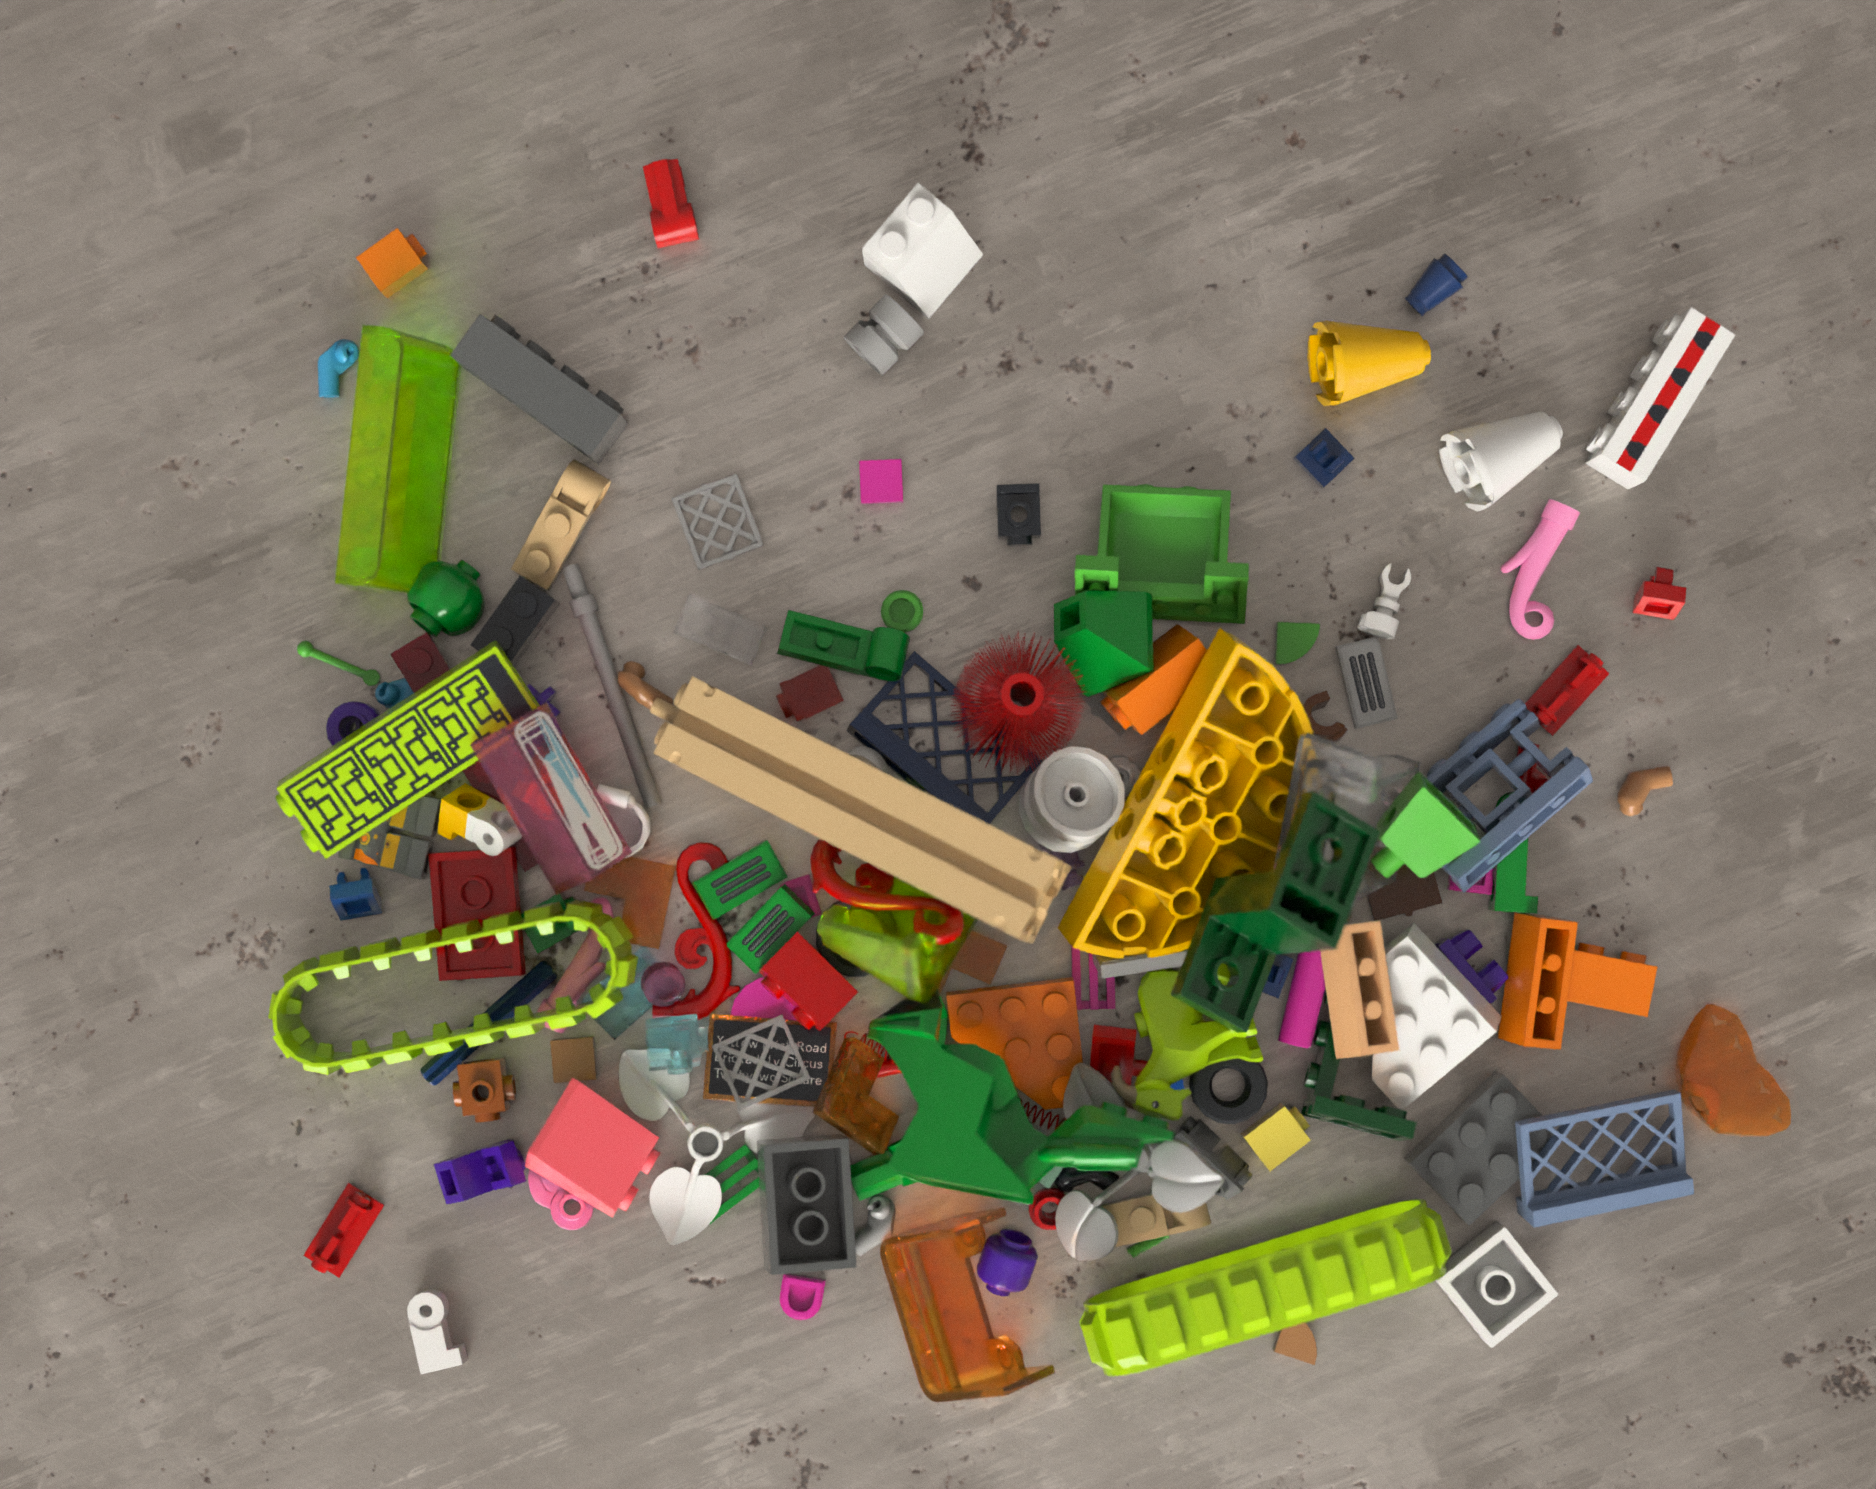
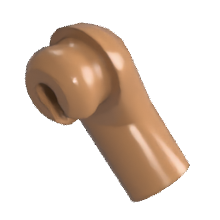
M634 661L626 662L623 670L618 672L619 685L644 707L650 710L656 698H660L673 705L671 697L642 680L646 673L645 668L641 664Z
M1663 766L1639 770L1629 774L1617 796L1620 811L1627 816H1636L1643 810L1642 804L1650 790L1671 787L1673 785V778L1670 767Z

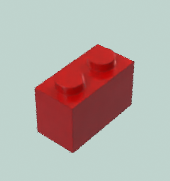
M798 932L759 971L765 977L760 982L761 985L777 1000L784 996L795 1007L791 1011L793 1017L807 1030H810L812 1026L818 1031L822 1030L858 993Z

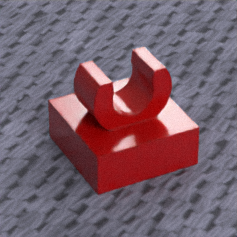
M1656 567L1655 576H1651L1649 581H1644L1636 593L1632 613L1672 620L1676 618L1685 604L1686 587L1672 585L1673 569Z

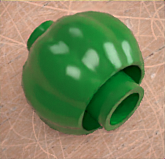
M440 560L422 565L413 574L408 584L407 601L414 609L409 617L433 637H437L440 632L453 637L472 630L479 622L484 610V596L477 582L481 576L480 573L463 560H460L457 565Z

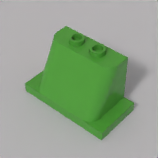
M1103 484L1098 556L1076 555L1075 595L1085 590L1146 591L1152 594V619L1245 624L1249 563L1227 562L1231 491L1197 489L1191 486L1167 488L1154 487L1148 484L1138 486Z

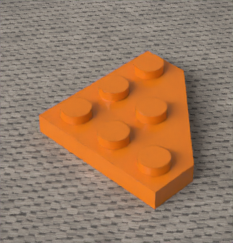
M1073 977L946 992L951 1037L959 1044H975L1000 1056L1009 1069L1015 1087L1045 1110L1063 1108L1064 1094L1073 1067L1080 1062L1083 1063Z

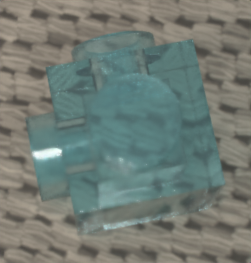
M697 1014L646 1019L644 1031L649 1071L667 1069L668 1074L679 1075L692 1072L693 1067L700 1066L701 1053L708 1052V1036L706 1027H698Z

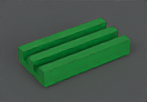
M745 1143L704 1175H710L715 1178L745 1156L749 1163L720 1184L721 1192L724 1193L754 1169L759 1175L758 1158ZM759 1176L723 1202L712 1222L759 1188Z

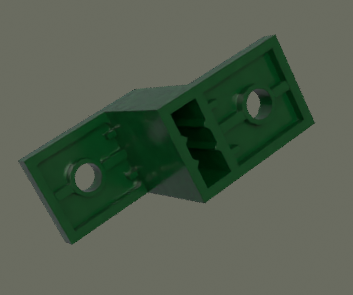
M1314 791L1303 792L1274 871L1215 878L1170 995L1237 1033H1246L1277 954L1333 950L1337 948L1380 831ZM1325 839L1330 843L1333 850V856L1329 863L1323 858L1321 853V846ZM1222 963L1228 967L1230 979L1226 986L1220 983L1217 974L1218 968Z

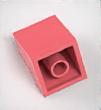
M572 1078L528 1150L525 1167L613 1218L618 1208L627 1211L639 1189L634 1187L633 1183L640 1171L648 1175L661 1152L654 1148L659 1137L590 1088Z

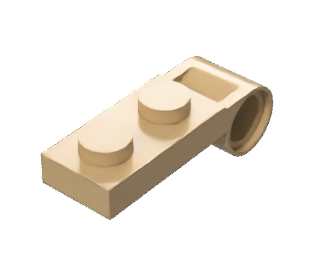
M573 459L563 472L511 570L546 590L551 589L591 514L595 512L605 497L611 480Z
M1152 1193L1105 1203L1100 1206L1107 1209L1116 1220L1119 1236L1115 1247L1195 1230L1211 1224L1206 1202L1193 1210L1178 1213L1169 1211L1155 1200Z

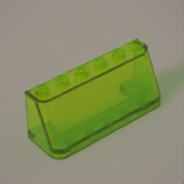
M362 326L335 584L354 591L407 596V593L417 580L421 569L429 562L441 561L461 366L450 356L453 349L445 344L388 327Z

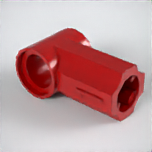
M662 159L643 166L652 211L649 212L657 248L699 240L692 204L688 203L679 160Z

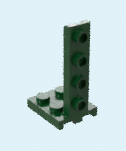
M1326 993L1324 998V1004H1328ZM1328 1012L1327 1020L1319 1021L1315 1033L1314 1045L1320 1046L1316 1063L1310 1061L1306 1070L1304 1086L1310 1089L1308 1097L1304 1098L1301 1114L1313 1119L1396 1141L1413 1139L1417 1122L1406 1119L1407 1111L1383 1105L1381 1108L1375 1107L1374 1110L1364 1108L1365 1100L1340 1094V1097L1334 1096L1333 1100L1330 1099L1340 1058L1336 1059L1330 1015Z

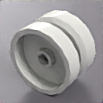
M1071 746L1052 753L1026 779L1019 794V814L1025 830L1037 843L1057 852L1073 853L1088 848L1118 821L1125 805V787L1118 769L1106 756L1085 747Z

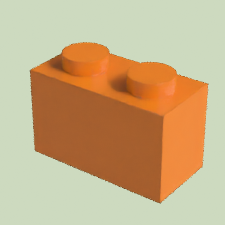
M1579 942L1578 951L1574 950L1567 1001L1648 1017L1657 967L1645 964V955L1621 951L1620 959L1603 956L1605 947Z

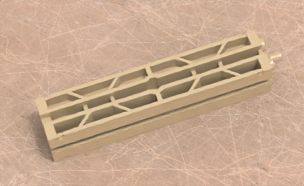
M693 676L688 684L684 683L678 690L674 705L656 698L651 706L650 713L666 720L656 734L654 743L657 747L653 754L1020 940L1031 944L1034 943L1048 915L1047 910L1053 898L1057 897L1072 867Z

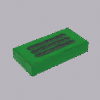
M763 840L692 881V884L711 918L716 919L788 876L768 840Z
M784 884L726 945L757 974L815 913Z

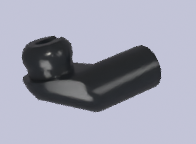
M1063 1167L1054 1184L1062 1192H1071L1074 1187L1091 1182L1104 1191L1118 1180L1120 1176L1113 1171H1077V1168Z

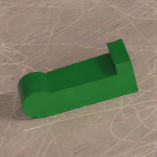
M1507 792L1500 796V798L1496 802L1495 808L1499 804H1501L1506 798H1508L1513 792ZM1528 838L1493 868L1492 894L1489 895L1488 910L1537 914L1538 897L1525 895Z

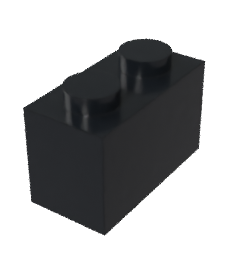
M519 576L473 640L471 646L479 651L496 640L515 667L560 603L524 577Z

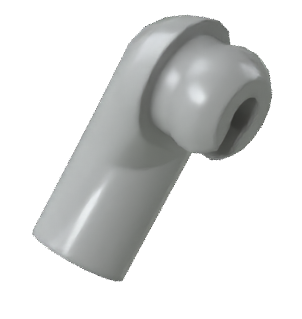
M876 1195L869 1200L867 1204V1227L855 1234V1250L859 1256L892 1235L896 1210L890 1198Z

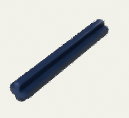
M541 961L484 1013H488L492 1022L513 1018L515 1016V1007L531 1002L557 978V972L547 961ZM474 1021L468 1027L474 1026ZM464 1039L463 1045L459 1048L436 1054L421 1068L420 1072L428 1083L435 1086L481 1045L469 1047Z

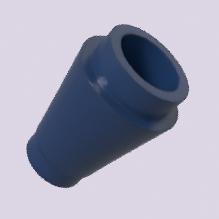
M1444 253L1438 260L1432 259L1410 293L1405 297V300L1423 316L1427 311L1432 310L1464 288L1461 284L1468 276Z

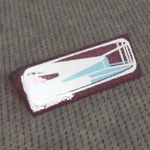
M547 702L470 744L556 895L592 880L632 853Z

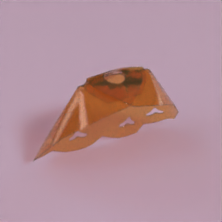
M1707 1004L1693 1018L1680 1042L1676 1059L1675 1077L1685 1108L1711 1130L1719 1134L1739 1137L1770 1136L1786 1130L1791 1124L1789 1099L1780 1089L1772 1075L1757 1063L1751 1040L1740 1019L1727 1009L1714 1004ZM1711 1015H1715L1718 1020L1726 1021L1727 1025L1715 1026ZM1735 1036L1738 1037V1044L1742 1047V1052L1734 1047ZM1759 1080L1763 1082L1764 1088L1771 1092L1770 1094L1760 1092ZM1693 1096L1703 1099L1706 1104L1704 1111H1699L1692 1102ZM1778 1107H1780L1779 1117L1781 1123L1773 1119Z

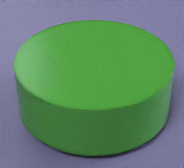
M894 591L882 603V620L888 628L897 629L904 633L910 632L917 628L922 621V603L910 591Z

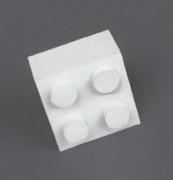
M1497 1221L1450 1257L1445 1264L1447 1273L1438 1280H1435L1482 1340L1491 1348L1559 1295L1509 1231Z

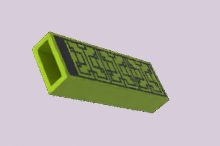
M495 640L280 779L276 787L279 794L275 798L284 813L289 818L295 815L304 827L300 834L310 850L314 853L320 850L325 859H327L515 737V727L517 724L537 712H544V710ZM537 717L525 722L521 728L536 720Z

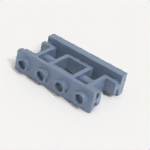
M1520 698L1511 705L1507 703L1501 706L1493 714L1491 722L1480 732L1474 731L1466 736L1455 754L1448 760L1442 759L1436 762L1427 773V779L1442 794L1447 791L1448 795L1459 806L1458 809L1469 820L1472 819L1486 834L1477 845L1441 867L1451 876L1452 881L1463 893L1593 782L1589 767L1578 756L1575 757L1568 747H1565L1553 759L1549 760L1528 738L1540 727L1538 717L1527 709L1526 704ZM1511 735L1512 740L1523 752L1506 765L1493 750ZM1536 763L1550 779L1532 794L1530 788L1519 777ZM1493 768L1515 791L1485 817L1463 793Z

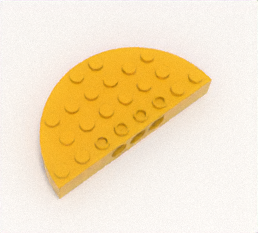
M1221 628L1218 629L1125 801L1118 821L1112 825L1059 923L1058 930L1073 948L1111 958H1124V955L1133 956L1145 953L1148 958L1187 950L1215 878L1274 871L1303 792L1314 791V783H1318V756L1314 734L1298 696L1271 664L1236 636Z

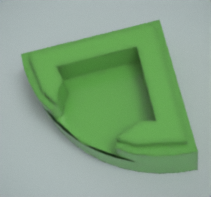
M1277 622L1275 665L1291 663L1304 656L1314 645L1319 634L1320 624Z

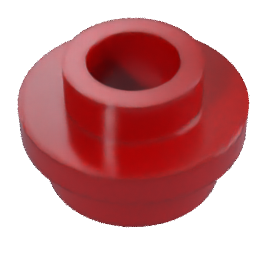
M1051 1187L1037 1191L1033 1195V1204H1029V1215L1033 1223L1041 1229L1055 1230L1056 1210L1052 1213H1046L1042 1210V1207L1047 1202H1054L1058 1207L1061 1199L1066 1194L1057 1188Z

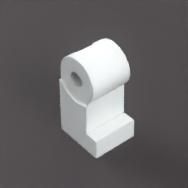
M426 1289L418 1293L410 1300L407 1307V1316L420 1374L462 1365L468 1360L465 1344L462 1343L454 1346L452 1344L446 1319L449 1313V1301L441 1291L436 1289Z

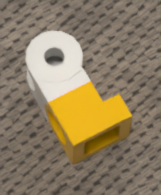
M466 783L441 799L437 833L449 840L460 835L471 842H475L485 854L496 856L523 836L524 826L516 812Z

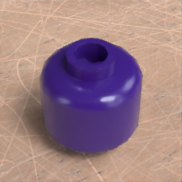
M358 701L345 702L339 705L328 717L326 725L327 739L333 746L359 729L361 722L363 725L367 724L379 716L380 712L370 704Z
M1003 1229L1000 1233L990 1235L985 1241L976 1268L977 1274L986 1283L988 1291L999 1296H1009L1010 1292H1020L1027 1288L1038 1260V1254L1032 1246V1240L1027 1235L1016 1230Z

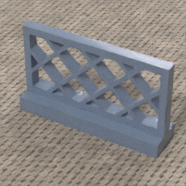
M1676 1089L1515 1121L1521 1196L1516 1197L1517 1213L1533 1227L1694 1194L1693 1178L1686 1173L1681 1093ZM1668 1104L1669 1117L1657 1130L1646 1119L1656 1106ZM1627 1112L1634 1119L1621 1136L1617 1138L1606 1127L1616 1114ZM1587 1120L1594 1127L1581 1144L1577 1146L1566 1138V1135L1576 1122ZM1644 1125L1655 1135L1639 1154L1627 1144L1640 1127ZM1547 1129L1554 1135L1541 1152L1537 1154L1530 1149L1529 1132ZM1604 1133L1615 1143L1601 1162H1599L1587 1152L1600 1135ZM1564 1141L1575 1152L1562 1169L1558 1170L1547 1160L1560 1143ZM1665 1141L1671 1145L1672 1163L1655 1166L1649 1162V1159L1662 1142ZM1623 1149L1637 1158L1626 1173L1615 1174L1609 1170ZM1531 1156H1533V1157L1535 1158V1160H1534L1532 1163H1531ZM1585 1157L1597 1167L1586 1181L1576 1183L1569 1176ZM1544 1165L1557 1174L1546 1189L1534 1191L1533 1179Z

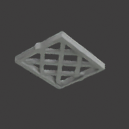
M737 474L708 485L702 484L700 488L671 498L698 570L727 559L733 560L735 556L764 546ZM725 483L731 485L725 499L711 493L713 488ZM736 488L743 507L730 502ZM696 494L703 495L698 509L683 504L688 497ZM708 498L722 504L717 518L703 513ZM727 507L741 512L735 527L721 521ZM681 509L695 515L689 528ZM746 516L754 535L741 530ZM700 517L714 523L708 537L694 531ZM719 526L733 532L727 546L713 540ZM738 534L752 540L750 546L739 550L732 549ZM692 537L705 542L700 555L697 552ZM710 545L724 550L721 557L710 561L704 559Z
M779 1015L712 1045L724 1073L723 1078L728 1082L740 1111L811 1079L798 1051L799 1046L794 1042L783 1015ZM772 1026L768 1039L754 1034ZM778 1027L785 1030L789 1039L787 1046L773 1041ZM745 1038L740 1051L727 1047V1045ZM751 1039L765 1044L760 1059L746 1054ZM770 1046L785 1052L780 1066L765 1061ZM723 1051L738 1056L732 1071L728 1070L721 1057ZM790 1054L797 1057L801 1067L799 1074L785 1069ZM743 1059L757 1064L752 1078L738 1073ZM763 1066L777 1071L772 1086L757 1081ZM782 1074L795 1078V1080L778 1087ZM735 1078L750 1084L745 1098L738 1096L733 1084ZM755 1086L769 1091L750 1100Z

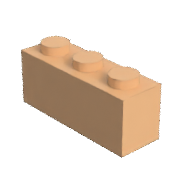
M1381 922L1345 925L1337 948L1320 951L1336 1059L1400 1051Z

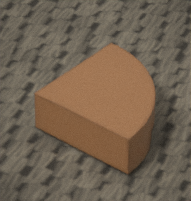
M1305 1322L1279 1330L1273 1347L1274 1352L1315 1365L1317 1356L1316 1342L1312 1331Z

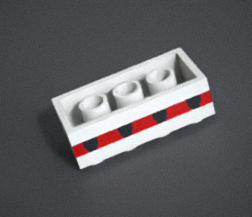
M1692 307L1681 315L1675 313L1669 321L1665 320L1652 339V342L1657 344L1655 350H1652L1647 357L1643 356L1630 375V378L1635 380L1634 384L1625 393L1620 392L1611 405L1608 414L1613 416L1612 420L1603 429L1598 428L1590 439L1586 450L1591 452L1585 464L1626 489L1645 482L1736 334Z

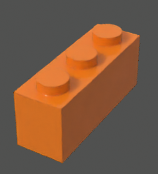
M1514 913L1506 972L1508 979L1505 981L1498 1039L1526 1047L1561 1050L1578 922L1552 916Z

